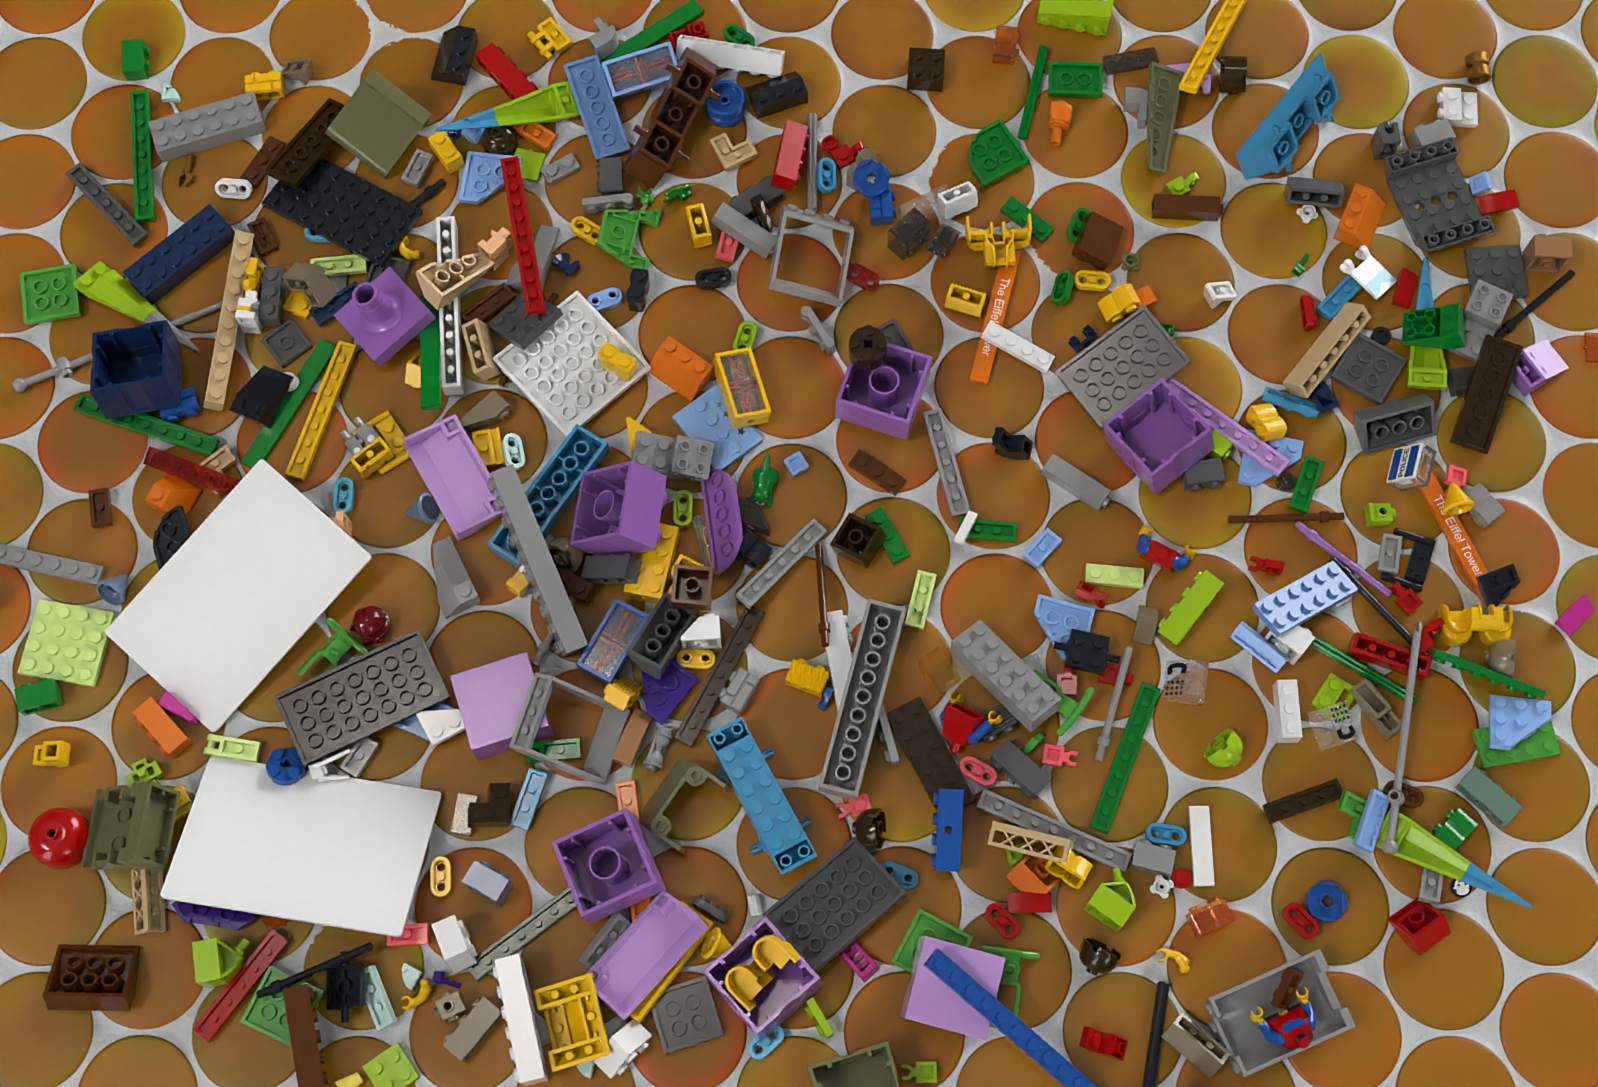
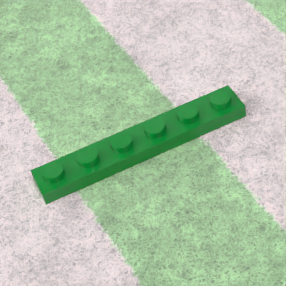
M1431 647L1428 654L1434 656L1433 660L1441 664H1445L1446 661L1452 663L1451 667L1462 672L1464 668L1470 670L1469 674L1480 679L1482 675L1488 677V682L1498 686L1500 682L1506 684V689L1516 693L1518 689L1522 690L1526 697L1535 699L1536 696L1544 698L1546 693L1542 689Z

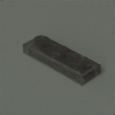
M1155 47L1103 56L1102 59L1106 75L1148 68L1149 63L1152 61L1159 63Z

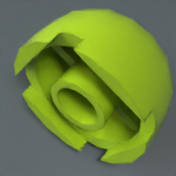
M1228 728L1214 738L1216 742L1213 746L1209 743L1203 754L1216 767L1235 766L1242 759L1243 743L1240 737L1232 729Z

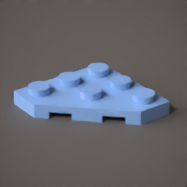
M468 151L459 196L460 203L478 205L503 188L505 185L500 159L514 156ZM518 156L521 169L522 157Z
M1248 429L1249 432L1258 437L1255 430ZM1287 437L1265 441L1266 444L1290 460V464L1287 467L1300 461L1304 441ZM1242 452L1237 478L1238 484L1257 487L1265 480L1275 476Z
M1039 594L1033 614L1054 647L1055 641L1067 643L1071 629L1090 632L1095 609ZM1055 649L1061 660L1065 661V651Z
M1490 694L1488 699L1489 748L1510 751L1517 743L1534 734L1538 728L1548 724L1552 718L1551 701Z

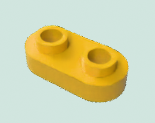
M583 216L575 217L571 221L572 232L588 243L596 245L598 238H593V236L599 235L600 226Z
M1080 270L1075 274L1074 285L1080 290L1103 292L1111 284V277L1106 272Z
M683 649L677 654V663L686 670H710L716 662L715 655L710 650ZM687 655L690 657V659L688 661H684L683 657ZM707 656L709 660L704 662L702 658Z
M442 856L436 857L430 865L431 892L439 898L448 896L452 890V865L447 858ZM440 865H445L443 871L438 870ZM442 884L445 885V889L443 891H439V886Z

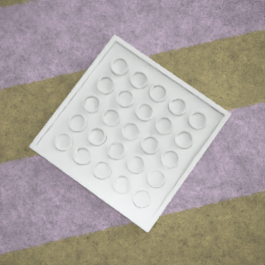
M575 291L557 306L561 309L563 315L524 351L511 343L492 358L502 372L565 438L576 424L583 427L651 369V366L578 291ZM605 343L616 346L621 353L629 354L635 359L637 371L630 381L620 379L614 371H608L599 364L598 352Z

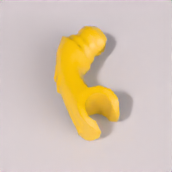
M406 236L398 247L400 254L409 261L413 259L418 260L420 258V251H413L405 247L409 244V239Z
M1160 948L1155 952H1162L1164 955L1163 959H1157L1158 962H1164L1168 958H1173L1178 963L1181 973L1190 971L1188 965L1190 960L1179 951Z
M428 978L421 979L418 996L414 998L409 996L402 997L401 1001L409 1000V1005L402 1007L404 1010H411L426 1001L433 989Z

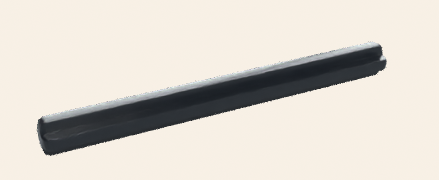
M1164 981L1157 983L1142 1087H1155L1161 1036L1163 1034L1170 986L1169 983Z

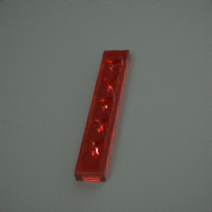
M149 446L143 462L145 465L226 496L241 481Z

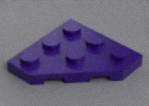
M674 660L671 661L660 680L641 670L647 715L660 725H663L698 682V678Z
M180 901L172 903L180 919L189 923L241 930L257 919L254 913Z

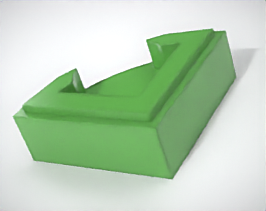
M1038 732L1030 739L1022 751L1028 755L1046 736L1042 732Z

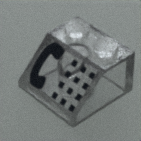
M1192 659L1166 661L1162 700L1201 706L1205 700L1209 662Z
M1346 701L1307 713L1320 751L1359 739Z

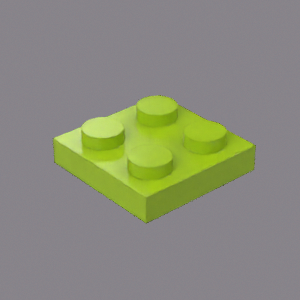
M398 1042L362 1066L375 1087H407L420 1078Z

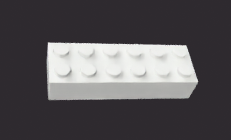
M519 954L496 959L495 966H492L494 977L497 978L500 985L497 986L499 999L501 998L504 1004L501 1007L503 1019L508 1024V1027H505L506 1037L512 1043V1047L509 1048L511 1060H514L517 1067L513 1069L515 1080L523 1086L548 1081L549 1077L524 959Z

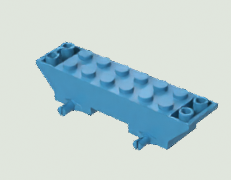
M1322 54L1317 55L1277 105L1269 112L1267 117L1259 124L1252 135L1249 136L1242 147L1238 149L1236 156L1244 179L1248 180L1270 172L1279 173L1283 167H1285L1287 172L1292 171L1291 159L1299 149L1297 141L1313 122L1320 123L1324 117H1326L1328 122L1333 121L1332 109L1340 99L1333 72L1326 70Z
M742 717L707 734V739L721 767V774L716 776V778L730 784L758 836L759 843L749 847L751 854L753 855L763 850L768 854L771 862L774 863L781 875L816 858L817 854L803 830L804 827L812 824L810 817L807 816L798 821L765 761L768 757L775 755L772 748L770 747L760 752Z

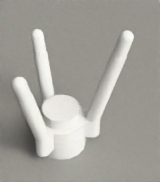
M345 749L322 761L308 765L312 779H318L319 783L329 780L349 779V775L325 776V774L328 773L326 764L350 753L351 750Z

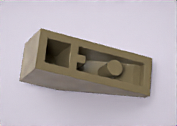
M493 390L459 421L465 432L468 433L498 424L501 420H506L510 415L511 409L509 404Z

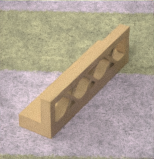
M993 821L987 845L1066 864L1069 850L1073 849L1074 842L1070 839ZM996 832L1003 833L1007 837L1002 843L993 842ZM1016 837L1024 838L1027 844L1017 848L1012 840ZM1035 842H1040L1044 844L1046 849L1037 853L1031 845ZM1056 846L1064 848L1062 858L1054 857L1051 849Z
M131 869L135 936H141L149 932L166 931L165 903L160 895L163 887V871Z

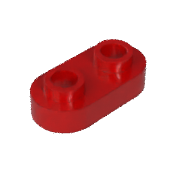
M1310 295L1300 296V311L1304 331L1313 330L1314 326H1317V317L1313 314L1314 299Z
M992 903L986 908L985 917L987 921L1004 939L1011 940L1018 935L1020 930L1018 922L1001 904ZM997 911L999 916L994 918L991 912ZM1006 926L1012 927L1011 933L1005 931Z
M1290 903L1284 907L1282 911L1284 920L1303 939H1312L1318 934V923L1299 904ZM1290 911H1294V912H1295V914H1296L1295 918H1292V917L1289 915V912H1290ZM1304 926L1310 928V933L1304 931Z

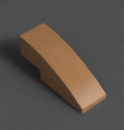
M634 709L612 757L613 762L630 768L633 767L652 721V718L645 711Z

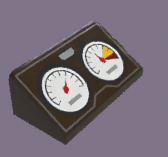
M758 194L750 198L749 201L759 226L772 233L773 221L762 194Z

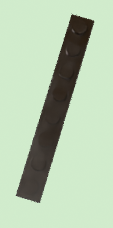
M752 606L750 609L745 607L676 732L675 740L692 748L717 703L722 689L728 683L731 674L762 621L765 611L755 606Z

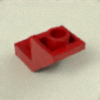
M1441 617L1422 627L1419 654L1430 656L1428 654L1430 648L1436 647L1431 637L1441 632L1440 628L1444 625Z
M1084 1026L1079 1046L1091 1052L1123 1061L1128 1040Z

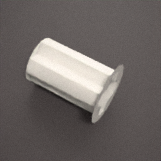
M760 894L747 896L751 917L762 915Z

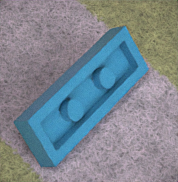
M1348 274L1317 306L1316 311L1330 322L1345 303L1349 302L1359 292L1362 286Z
M1267 386L1264 389L1262 400L1266 403L1281 406L1287 411L1299 412L1305 417H1317L1319 409L1315 402Z
M529 768L509 825L529 831L549 776L548 773Z

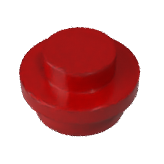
M833 135L826 136L821 143L822 149L827 153H831L839 148V140Z
M1179 868L1171 874V881H1173L1176 888L1184 889L1190 885L1191 875L1186 869Z

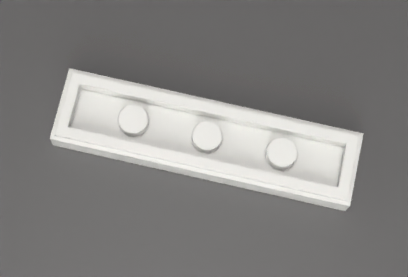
M1189 806L1193 887H1214L1209 806Z

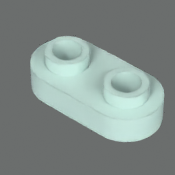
M509 433L502 440L504 460L506 466L513 464L517 471L525 464L522 440L517 434Z

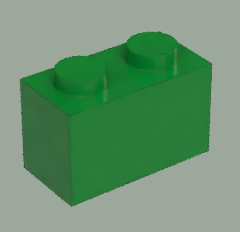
M144 39L122 41V73L127 81L149 79L151 64L148 61V56H151V50L149 45H146Z
M52 678L41 679L39 683L35 684L26 683L21 685L20 688L14 689L18 711L24 716L63 706L60 683Z

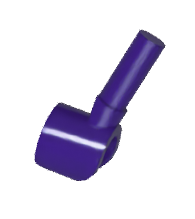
M434 971L433 981L436 984H447L459 989L460 983L444 979L445 972Z

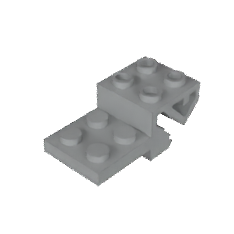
M1478 279L1468 297L1467 305L1463 307L1465 313V347L1446 350L1476 363L1485 335L1494 336L1514 294Z
M637 430L631 461L666 475L670 479L683 480L685 477L691 481L706 482L709 477L714 443L681 435L672 438Z

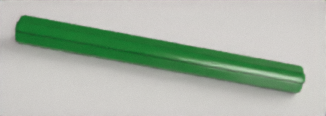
M1039 46L1018 132V139L1026 140L1049 49L1048 46Z
M1315 637L1312 641L1311 647L1405 701L1406 688L1319 637ZM1415 693L1413 694L1412 705L1415 704V702L1418 699V695H1416Z

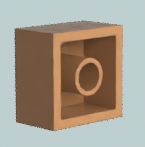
M1534 235L1523 250L1524 271L1561 273L1573 258L1572 237H1565L1564 235Z

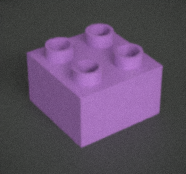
M887 342L885 361L877 369L862 370L855 367L850 361L836 398L835 418L907 440L930 375L932 356Z
M634 461L582 473L570 546L593 555L602 554L604 556H608L610 553L623 555L624 553L634 554L654 550L661 537L659 523L661 510L667 500V493L665 491L667 476Z
M627 808L552 842L580 916L591 923L597 922L666 890L636 815Z

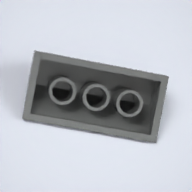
M1425 393L1353 412L1354 429L1365 454L1436 435L1434 401Z
M664 592L629 646L626 654L643 672L660 680L682 645L681 636L697 620L699 610L672 608L671 595Z

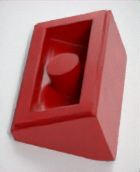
M1402 267L1399 273L1391 304L1409 309L1418 276L1405 267Z

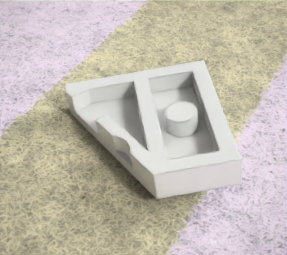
M459 709L421 711L416 713L433 747L466 730Z

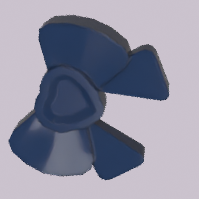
M569 253L555 255L551 265L560 268L566 276H572L580 268L579 260L569 264V261H567Z

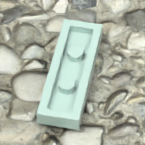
M371 965L365 968V1001L377 1031H382L398 1021L376 966Z

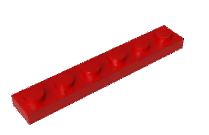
M272 929L192 1030L207 1042H211L262 978L269 965L271 966L289 944V941Z

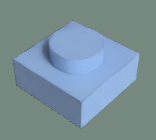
M484 128L462 130L461 135L471 143L477 144Z
M1486 171L1469 178L1472 195L1474 196L1492 189L1489 173Z
M800 451L783 460L792 477L809 469V465Z

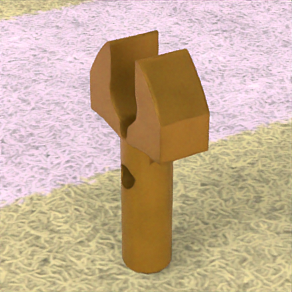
M192 154L187 155L183 171L175 173L174 177L179 186H181L182 179L187 177L185 180L186 187L194 183L195 177L193 174H190L194 161Z

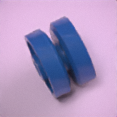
M729 80L713 83L712 90L720 94L721 97L718 102L709 96L705 99L706 114L709 120L719 127L737 125L745 114L744 92L742 88Z

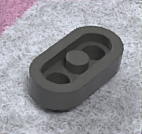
M701 894L699 897L694 896L691 901L693 906L723 924L727 922L729 916L725 908L720 905L714 907L709 904L711 900Z

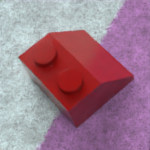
M1418 898L1388 918V921L1405 944L1418 955H1421L1451 933L1446 916L1431 904L1418 901Z

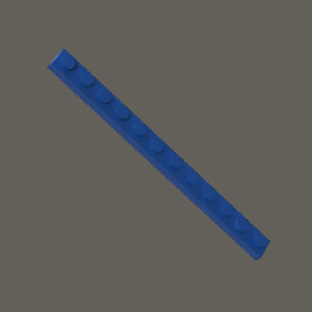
M937 948L924 963V966L1064 1087H1098Z

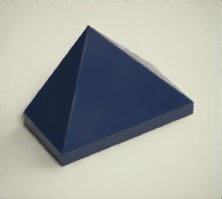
M1325 381L1320 382L1310 394L1321 414L1339 406Z

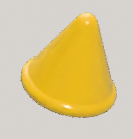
M1450 483L1444 508L1442 509L1443 514L1454 516L1472 510L1475 507V502L1455 483Z
M714 927L706 935L701 947L703 959L719 958L724 952L733 948L720 928Z

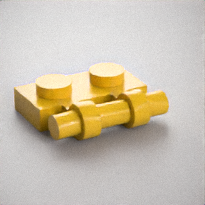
M552 17L537 26L539 33L535 35L533 31H530L527 34L532 45L536 46L540 50L539 53L546 57L548 61L554 57L551 53L552 50L559 54L573 45L571 39ZM546 39L548 44L544 45L541 41Z
M250 257L249 264L245 268L248 279L243 281V289L245 291H257V298L259 299L260 290H262L264 268L258 258Z

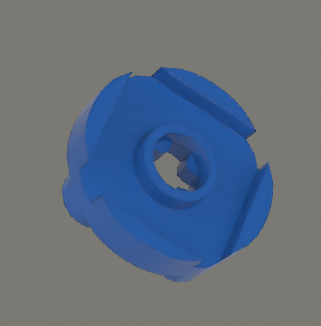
M873 160L861 162L856 167L852 176L855 189L864 197L881 195L886 190L890 180L889 171L886 166L881 162ZM868 174L876 177L874 183L867 181Z
M294 748L274 749L266 762L268 776L278 785H292L295 783V780L302 779L307 771V767L303 766L300 756ZM285 764L292 765L289 766L287 769L283 768V765Z
M1322 881L1309 889L1306 894L1305 903L1308 913L1312 918L1320 922L1330 923L1339 919L1346 912L1348 900L1345 892L1339 888L1340 886L1334 882ZM1325 896L1332 902L1328 907H1325L1321 902Z

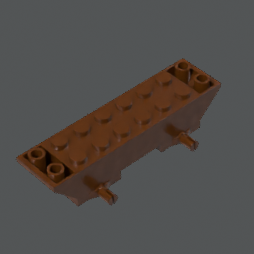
M688 47L685 48L676 66L670 62L667 64L665 69L670 71L672 75L644 129L638 125L634 127L633 132L640 136L622 171L654 189L676 158L685 164L688 162L690 157L681 152V147L698 109L702 107L708 96L717 102L721 97L720 94L712 90L713 83L717 78V75H715L717 66Z

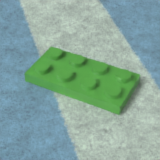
M1551 720L1545 726L1543 725L1527 739L1517 743L1510 751L1489 748V727L1471 731L1482 769L1549 758L1561 754Z

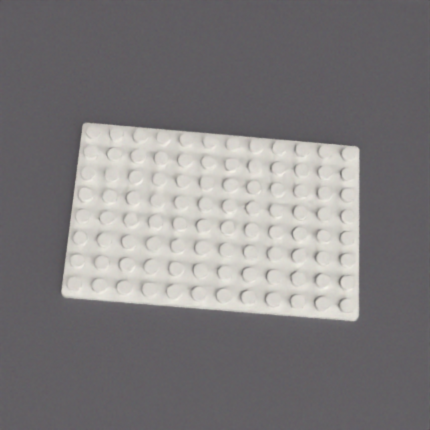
M261 459L112 622L105 633L211 732H217L367 565L372 557L273 467Z
M211 756L160 895L163 899L400 937L404 930L442 798L441 793L351 777L349 779L329 780L319 783L318 779H312L310 771H306L305 776L302 779L295 780L294 784L283 786L274 783L268 776L266 764ZM325 774V776H336L332 774Z

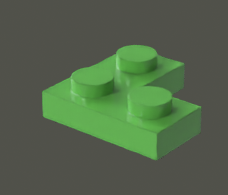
M1342 791L1336 810L1353 818L1347 837L1354 840L1367 801L1348 791Z

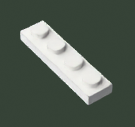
M991 320L981 336L983 340L1045 374L1055 358L1054 355Z

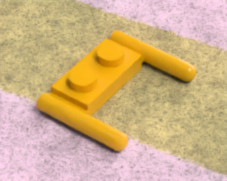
M388 410L367 422L372 427L376 426L396 457L378 469L381 475L410 458L404 448L405 435ZM359 427L353 431L354 435L357 434L356 431L359 429Z

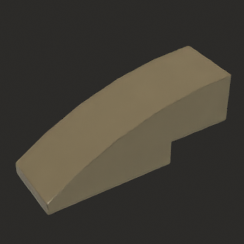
M1366 678L1350 690L1364 714L1386 741L1401 731L1402 722L1391 711L1392 707Z

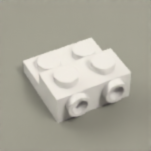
M1443 87L1437 94V103H1439L1437 119H1448L1451 127L1476 128L1478 125L1477 93L1461 92V88Z

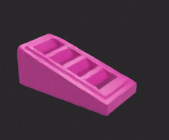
M166 691L159 701V705L164 710L193 725L199 723L170 692Z
M855 940L839 953L863 982H866L879 970L877 964ZM853 945L855 948L846 955L844 952ZM859 951L860 954L851 961L850 958ZM863 958L866 959L863 963L856 967V964L859 963Z

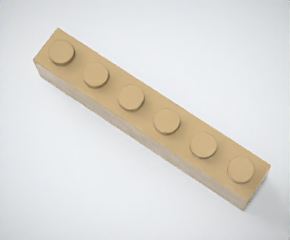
M1346 302L1283 381L1291 395L1308 398L1370 320L1371 317L1363 304Z

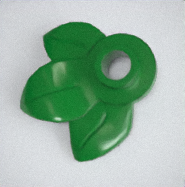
M686 184L680 188L673 187L664 194L667 198L663 200V203L671 202L677 198L680 201L688 199L693 195L691 192L693 186Z

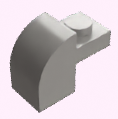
M598 17L593 20L597 33L588 38L592 50L598 55L599 60H602L616 51L619 40L614 25L609 26L607 22L603 23L601 18Z
M1126 87L1123 95V112L1137 113L1138 129H1144L1147 122L1148 91L1137 87Z

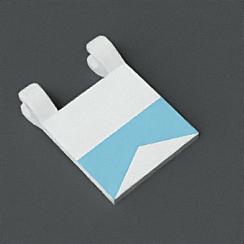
M1362 245L1355 252L1357 258L1365 260L1356 269L1350 259H1346L1339 267L1342 272L1350 274L1376 300L1397 282L1371 256L1369 249L1365 245Z

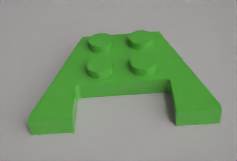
M605 210L596 245L632 269L648 270L650 259L633 254V245L639 222L657 227L661 210Z

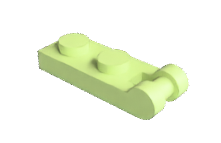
M208 734L206 739L208 744L204 748L203 754L257 763L262 743ZM216 743H220L219 749H215Z

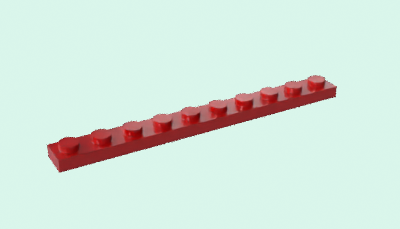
M518 156L500 159L527 316L546 313Z

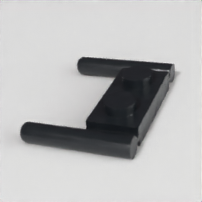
M1395 528L1393 530L1394 535L1414 541L1404 578H1400L1383 572L1380 578L1393 584L1398 581L1402 587L1421 592L1436 540Z

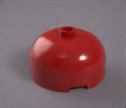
M59 807L47 810L40 814L30 827L28 833L29 849L35 859L45 866L55 869L73 867L82 861L84 848L88 840L90 823L83 815L69 808Z

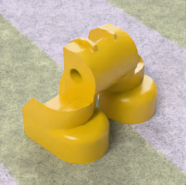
M1028 214L1026 225L1022 229L1008 230L1005 228V221H1003L1001 224L1003 242L994 241L993 222H990L989 228L986 230L970 231L969 216H966L965 238L969 248L974 251H983L985 267L1005 266L1008 268V266H1015V250L1025 248L1031 241V214Z
M1480 604L1462 611H1449L1447 605H1442L1438 609V618L1441 617L1444 625L1440 628L1441 639L1446 645L1454 648L1462 647L1472 636V631H1478L1481 641L1489 647L1497 640L1509 639L1512 631L1511 626L1514 621L1511 605H1507L1503 609V607H1495L1494 604H1490L1487 607L1488 615H1482Z
M766 935L756 941L752 950L754 960L749 965H736L726 975V988L749 1012L756 1007L754 997L776 976L771 968L773 963L782 970L790 959L796 963L802 958L790 943L781 940L775 935Z

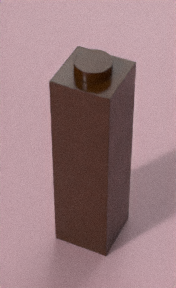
M1154 194L1152 199V218L1217 221L1219 215L1223 214V204H1220V197Z

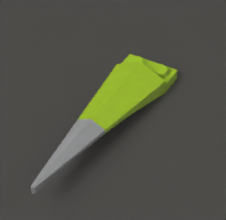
M101 261L73 282L74 287L88 298L109 306L144 324L167 320L114 269L111 270ZM168 321L178 342L193 352L200 354V350Z

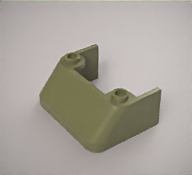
M679 759L640 812L639 821L642 826L685 855L686 851L666 837L671 830V822L664 816L687 783L697 787L701 786L708 778L727 792H729L730 788L690 760Z

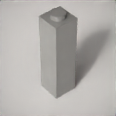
M723 202L710 223L764 259L769 254L773 255L776 236Z
M1052 454L1042 469V476L1097 511L1102 506L1105 508L1111 500L1109 497L1110 489L1055 454Z

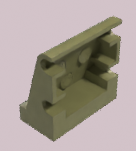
M371 69L330 124L325 134L385 178L412 141L415 140L425 127L432 114L374 69Z
M152 781L132 783V787L126 785L107 787V791L97 789L81 867L92 870H166L181 792Z

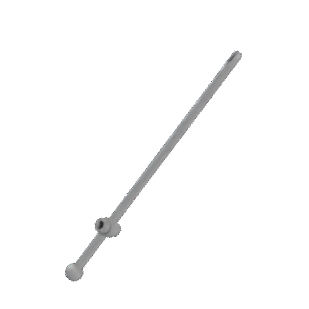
M222 301L170 322L175 327L218 311L221 309ZM92 353L72 361H68L67 357H60L56 360V367L27 379L16 378L12 383L16 392H24L27 386L57 374H61L62 378H69L73 375V368L93 360Z
M1417 622L1414 624L1393 790L1387 795L1391 809L1387 840L1382 843V851L1387 854H1395L1398 849V845L1395 842L1399 806L1405 801L1401 788L1422 632L1421 622L1419 623L1418 631Z

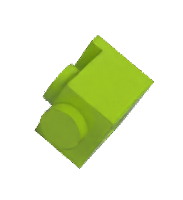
M1370 502L1364 508L1367 527L1389 526L1393 519L1396 518V510L1391 508V503Z

